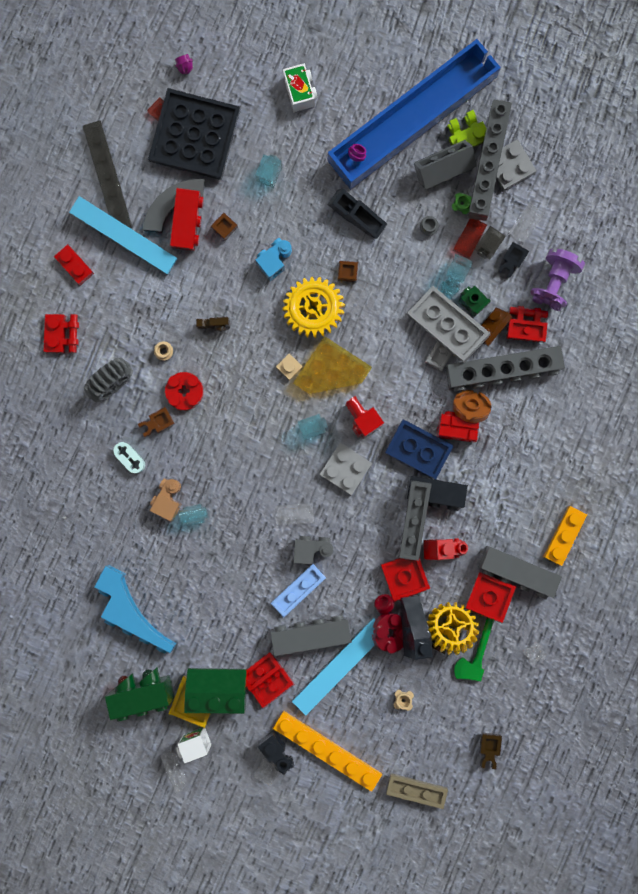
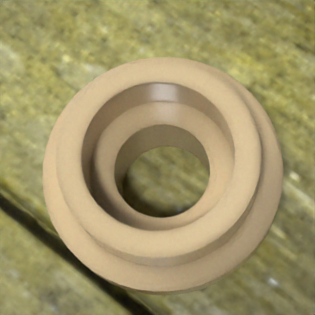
M159 342L154 348V354L159 360L166 361L172 357L173 347L168 342ZM166 348L167 353L162 355L161 350Z

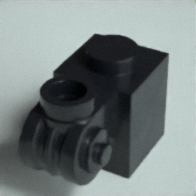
M272 730L259 740L258 749L269 763L273 761L277 772L279 771L284 775L287 771H290V768L295 767L293 757L284 753L286 744L275 730Z

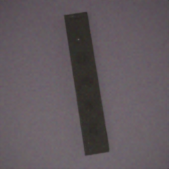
M99 120L82 125L108 213L127 227L133 228L102 122Z

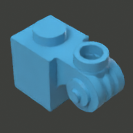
M277 238L271 244L272 248H269L267 251L264 249L258 253L255 259L256 265L270 282L285 271V266L279 259L280 256L287 258L292 253L290 242Z

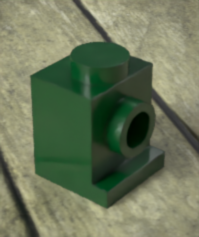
M468 286L464 289L459 300L473 317L479 314L491 302L476 286L472 288ZM474 295L478 300L473 301L471 296Z

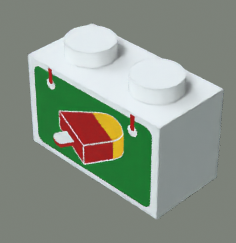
M305 63L283 69V78L293 113L315 107L317 93L315 87H311L312 76L310 70H306Z
M199 728L181 737L176 749L179 758H183L184 764L208 754L211 742L206 728Z

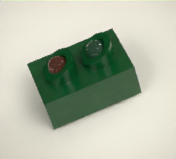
M156 667L153 671L150 669L145 670L142 674L143 679L139 683H135L133 673L130 676H121L118 679V685L105 696L110 720L117 719V722L128 719L130 715L136 714V717L148 714L150 710L155 709L156 712L168 709L167 706L175 698L170 675L160 677L158 667Z

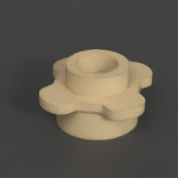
M397 690L395 692L396 701L393 704L394 708L411 710L414 694L411 691L402 692Z

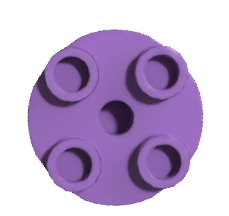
M550 249L546 256V261L552 265L549 272L551 280L546 290L533 288L530 293L533 296L532 301L535 303H545L550 305L551 309L560 311L561 308L567 305V302L557 295L561 283L567 282L570 273H581L585 262L582 260L580 263L577 260L578 256L569 251L557 249L556 252H552L553 249Z

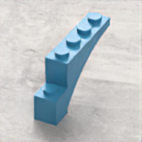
M111 565L105 566L95 585V588L99 589L98 592L106 597L111 596L101 618L105 619L104 622L113 627L115 625L121 627L122 632L132 636L134 634L140 637L139 640L149 645L151 643L157 646L156 649L162 653H171L177 643L165 637L143 616L126 584V573Z

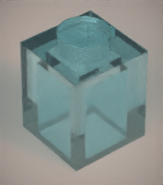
M264 154L255 174L256 181L274 188L282 169L280 159L274 155L267 156Z
M320 414L298 421L304 441L325 434V429L328 428L325 418H321Z

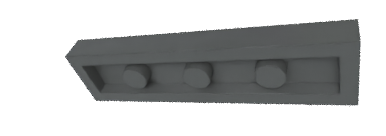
M411 480L399 558L419 561L431 483Z

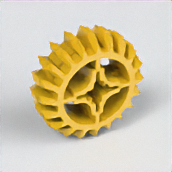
M446 602L445 607L440 604L438 609L434 608L432 610V614L428 616L429 621H427L432 641H435L433 646L436 648L439 645L441 647L440 652L447 649L448 655L452 651H454L455 655H458L460 651L465 653L467 648L471 649L473 643L477 641L476 636L479 634V630L476 629L478 623L473 622L476 616L469 615L471 610H463L464 605H461L459 608L457 602L452 606L449 602ZM446 616L445 623L442 626H438V619ZM466 631V638L459 641V633Z

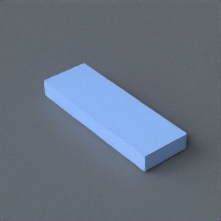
M312 564L275 598L271 605L284 618L326 577Z

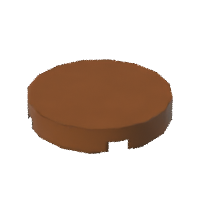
M465 390L455 396L453 410L460 419L466 422L478 423L488 418L491 412V402L483 393Z

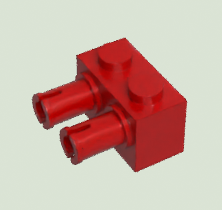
M356 396L346 402L345 406L354 417L352 430L357 437L361 436L364 439L383 426L384 421L374 407L365 410Z

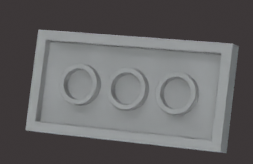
M434 286L407 313L412 320L463 363L490 336V332Z

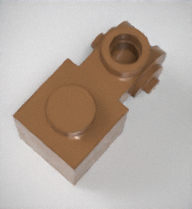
M163 478L159 485L160 493L158 496L155 495L150 503V506H152L150 511L169 521H174L182 504L173 500L172 493H178L181 490V484L178 480Z

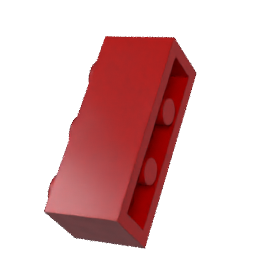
M176 189L170 242L171 248L195 251V246L198 247L199 235H196L197 227H201L202 216H199V208L203 209L204 197H201L200 191Z

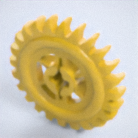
M311 277L309 282L306 278H303V284L297 281V288L291 286L292 293H286L289 299L283 300V303L287 305L282 308L284 312L287 311L284 314V318H290L287 321V325L293 324V331L299 328V335L305 331L308 338L312 332L314 338H316L317 332H319L324 337V330L331 333L330 326L337 328L335 321L342 322L338 315H344V311L339 308H344L345 304L339 301L344 298L342 295H338L340 289L333 290L335 288L334 283L328 286V279L322 283L321 277H318L317 281H314V278ZM310 294H318L317 298L311 297ZM321 296L326 300L327 304L321 303ZM304 299L306 301L305 306H300L301 301ZM310 303L312 306L317 308V312L316 310L314 311V309H311ZM327 308L326 313L323 315V309ZM300 310L306 311V318L301 314Z

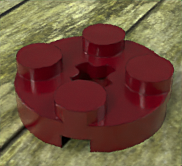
M386 613L379 616L373 624V643L378 649L391 654L400 651L403 648L401 616L394 613ZM389 629L394 630L392 637L387 636L389 634Z

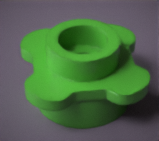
M457 193L452 209L468 214L472 197Z

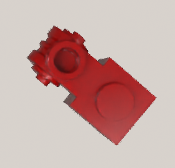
M454 538V541L453 539L423 540L424 559H454V556L455 558H460V556H463L468 551V545L459 538Z

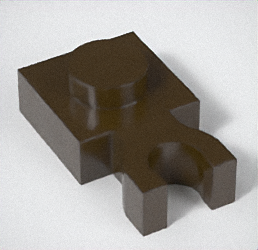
M229 317L196 319V327L198 329L211 328L214 331L222 332L226 331V328H230Z
M481 732L479 752L484 754L480 762L481 768H485L486 762L491 761V768L496 770L495 756H500L502 736L500 734Z

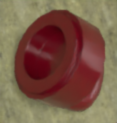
M388 594L378 596L374 602L375 608L381 615L389 613L395 605L392 597Z

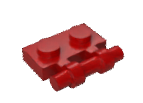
M524 306L509 308V313L516 315V319H511L508 322L506 339L546 342L548 323L540 322V319L547 318L548 311L541 310V308L527 309ZM523 317H533V321L523 320Z
M45 314V353H65V346H69V353H76L77 346H79V339H77V329H79L78 315L70 314V321L66 322L64 314ZM65 329H69V339H65Z

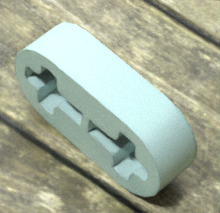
M120 442L115 445L114 455L128 471L137 474L145 469L144 460L128 443ZM120 447H127L126 453L129 455L128 457L124 454L119 455ZM131 458L136 462L140 461L139 469H132L133 463L130 461Z

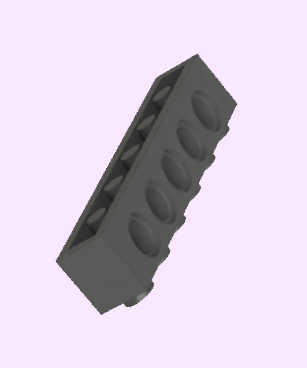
M495 99L492 101L468 218L486 221L488 218L512 106L511 102Z
M561 346L466 361L465 363L448 364L445 367L448 388L458 392L466 390L467 386H473V389L485 387V383L492 382V385L503 384V380L510 379L511 382L521 381L522 377L529 376V379L540 378L541 374L548 373V376L560 374L559 371L565 368ZM539 359H543L546 362L545 368L539 366ZM520 362L526 363L527 371L520 369ZM501 365L508 367V374L501 372ZM483 368L490 371V377L482 375ZM463 372H469L472 375V379L470 381L465 380Z

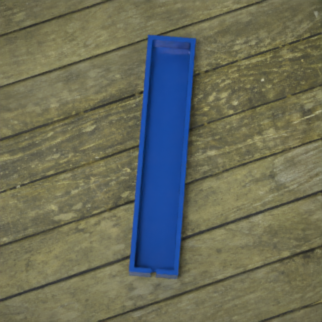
M478 39L474 40L328 152L327 161L350 190L497 78L501 67L491 55L487 57L485 64H482L488 51ZM353 144H360L366 149L364 161L356 162L350 158L348 149Z

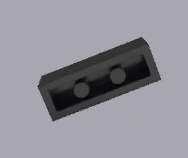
M409 476L405 499L409 497L411 480L431 483L428 506L440 508V505H446L448 510L459 511V508H465L468 485Z

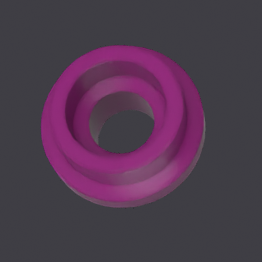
M353 144L348 149V154L353 161H364L366 149L360 144Z

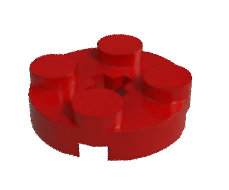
M180 372L168 379L165 386V396L168 402L178 410H191L203 399L204 388L195 375L189 372ZM183 386L190 390L189 393H186V396L179 393Z

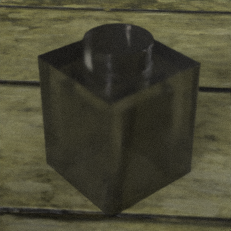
M490 226L474 250L477 251L480 257L490 260L506 236Z

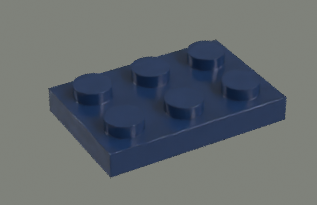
M402 419L385 454L436 480L453 445Z

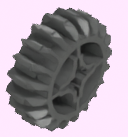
M115 358L103 367H100L87 380L84 391L94 402H101L112 396L130 380L133 369L123 358Z

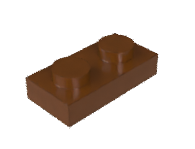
M496 307L481 326L490 332V336L483 343L484 345L489 346L511 320L512 316L510 313Z

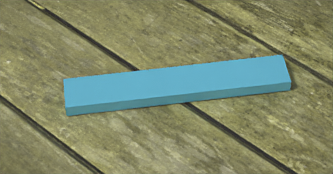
M80 196L69 212L166 274H169L178 259Z
M374 617L351 640L352 643H348L292 700L305 715L375 645L372 640L373 624L376 620Z

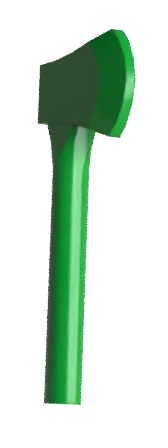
M486 619L472 663L464 657L456 662L454 667L456 679H470L481 682L484 673L482 659L494 620Z

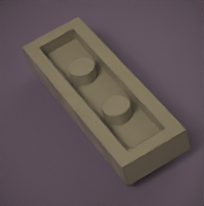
M390 773L386 789V795L444 809L448 792L447 787Z

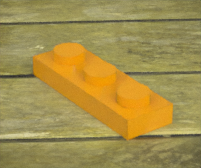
M568 506L543 557L563 566L587 514Z

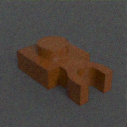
M167 407L149 415L150 421H143L138 424L140 428L148 426V431L143 433L144 437L151 435L155 429L157 433H160L175 425Z

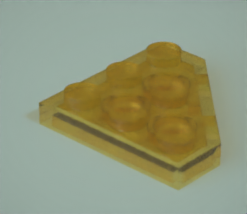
M324 336L293 384L309 395L362 384L372 367Z

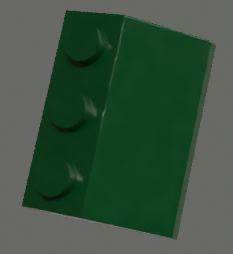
M188 668L184 713L244 714L246 710L247 669Z

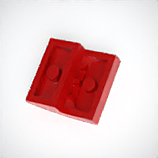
M271 652L247 669L246 687L253 693L262 708L267 707L295 685Z

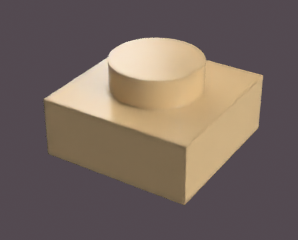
M288 354L276 368L290 381L303 366Z

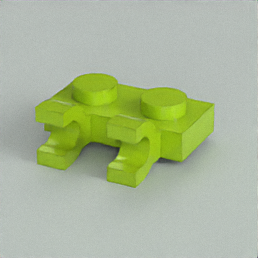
M474 110L466 113L464 120L469 128L463 131L460 130L457 118L449 121L450 124L447 127L452 136L448 140L451 146L463 140L470 143L473 148L483 144L486 126L483 121L477 123Z

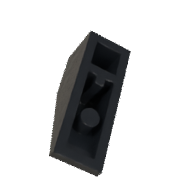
M418 595L401 597L404 656L414 660L433 657L432 638L428 630L429 627L420 597Z

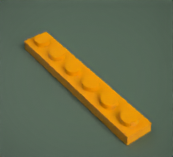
M284 710L273 726L274 730L371 792L382 776L381 772Z

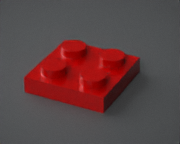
M397 558L380 564L394 602L400 600L401 597H408L430 589L420 558L419 561Z
M479 572L465 609L502 624L516 586Z

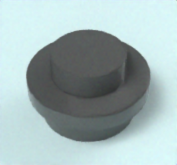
M432 216L424 217L420 222V230L425 235H433L439 228L437 219Z

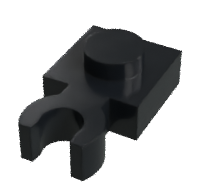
M512 242L503 257V260L507 261V263L503 264L498 272L501 273L504 268H507L509 270L507 278H510L513 274V267L519 268L529 251Z

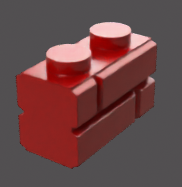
M445 411L444 414L439 415L436 437L475 443L478 438L479 422H466L456 416L455 412Z

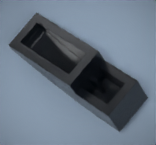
M344 188L338 189L327 204L348 222L374 239H377L387 226L384 220L361 200H356Z

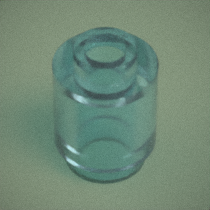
M202 504L179 510L181 525L192 526L205 523V518H208L207 508L203 507Z

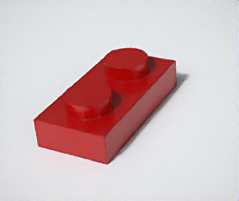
M68 244L54 256L80 286L94 274Z

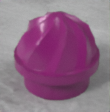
M189 54L175 59V67L180 73L189 74L192 71L193 59H190Z

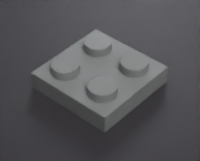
M518 139L502 149L496 181L502 191H505L536 173L535 167Z
M340 443L319 475L352 495L372 463Z

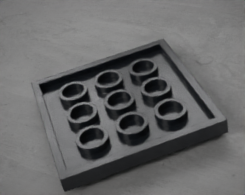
M167 88L148 157L149 162L222 180L241 110L240 106Z

